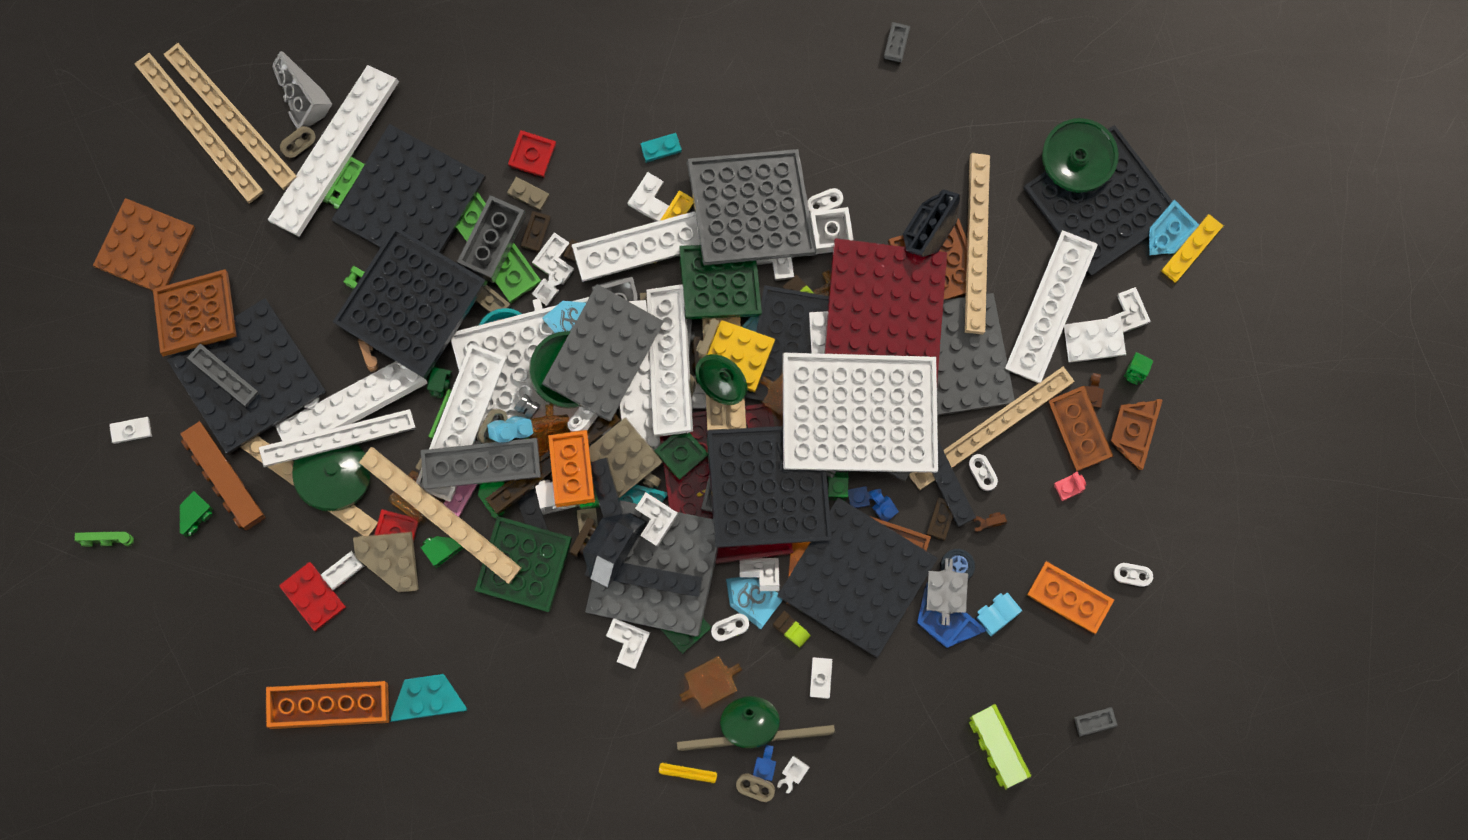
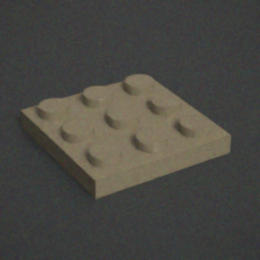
M627 417L589 447L591 462L608 458L619 498L663 462Z

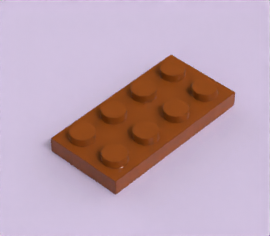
M1085 386L1048 400L1076 471H1081L1113 457Z

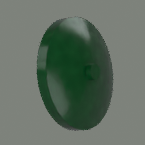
M1084 118L1070 119L1057 125L1047 136L1042 151L1043 165L1051 180L1063 189L1079 193L1090 192L1102 187L1114 174L1118 164V147L1112 134L1098 122Z
M571 331L557 332L542 340L535 348L529 363L530 380L537 394L547 403L560 408H577L581 406L544 386L542 383Z
M357 444L295 459L292 476L298 495L308 505L323 511H339L356 504L366 493L371 478V472L359 463L365 456L364 451Z

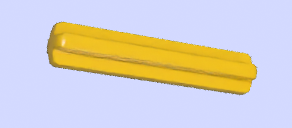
M661 763L659 767V773L710 783H715L717 779L716 772Z

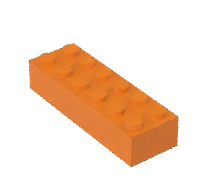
M386 681L266 687L267 727L270 729L389 723L388 683Z

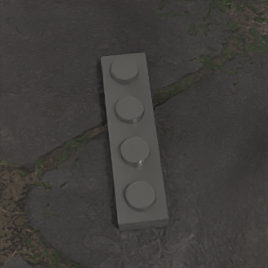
M199 344L187 357L245 407L259 394L256 389L202 344Z

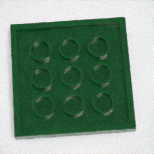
M700 245L679 246L685 319L755 317L762 315L756 260L703 265Z
M497 516L490 543L522 569L512 582L508 584L483 564L475 591L550 613L572 537Z

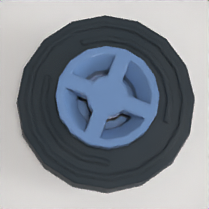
M953 549L942 557L940 571L945 570V559H949L948 566L950 559H953L954 567L952 571L968 573V580L973 576L975 561L967 551Z

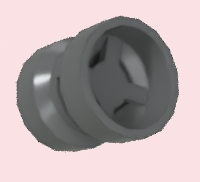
M524 394L514 410L522 412L525 418L531 420L541 405L531 401L530 397Z

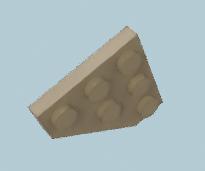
M412 532L353 538L355 557L397 592L416 591L419 589Z

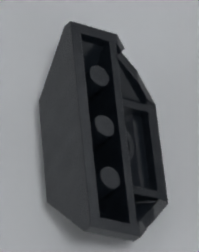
M943 189L939 194L932 196L920 205L903 232L907 252L922 257L939 252L957 223L960 194Z
M632 513L601 519L583 549V555L592 581L609 588L646 525V520Z

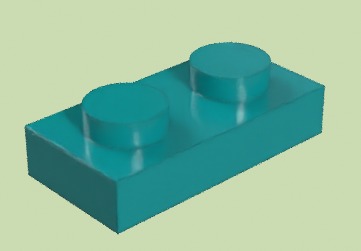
M676 133L640 143L646 162L682 152Z

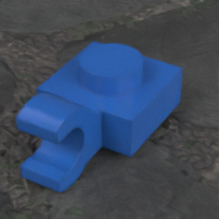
M866 486L849 489L850 505L856 509L869 507V501L873 500L870 494L875 490L867 492ZM876 489L879 494H882L881 489Z
M877 490L870 494L876 503L872 509L880 520L887 522L899 512L888 496L884 497Z
M766 745L763 758L757 757L754 776L772 781L776 761L771 760L774 746Z

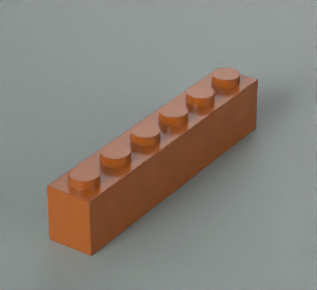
M199 421L182 432L183 440L181 442L186 450L191 449L194 454L191 456L197 466L201 464L204 469L202 471L203 476L207 481L211 480L215 485L212 487L213 491L218 497H223L225 502L222 504L228 512H233L235 515L233 520L238 528L243 527L247 531L264 520L266 517L205 426Z

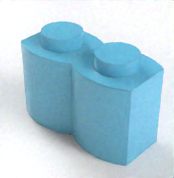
M514 416L506 421L496 420L487 425L489 439L501 443L509 442L515 437L526 438L533 434L531 420L521 416Z
M1000 593L992 600L994 604L990 607L985 605L977 612L979 616L976 619L990 636H993L1022 612V609L1008 593L1005 595Z

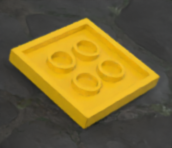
M721 320L707 355L717 354L732 360L743 372L747 382V390L755 393L775 339Z

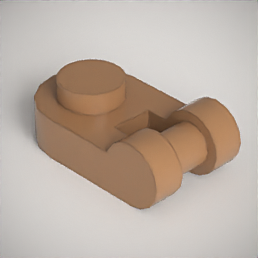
M359 339L358 343L367 369L372 373L376 372L379 365L377 359L371 356L370 352L374 351L373 347Z

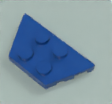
M928 582L925 584L917 624L942 645L949 648L986 630L967 613L956 612L950 614V626H946V618L945 625H941L942 613L927 611Z

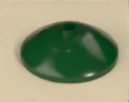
M709 354L702 357L697 363V381L710 398L724 405H735L745 398L747 394L745 376L732 360L721 355Z
M746 696L738 698L727 705L721 715L720 723L722 733L729 742L742 748H757L769 743L776 736L780 720L778 711L769 701L760 697Z

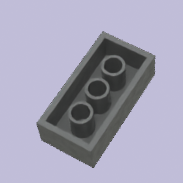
M490 195L457 263L479 277L494 283L526 219L525 211Z

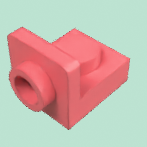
M1075 472L1073 475L1054 483V486L1061 500L1064 501L1082 493L1086 489V482L1082 475L1079 476L1078 472Z

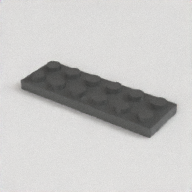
M537 438L513 440L504 443L494 442L421 450L424 489L541 478Z

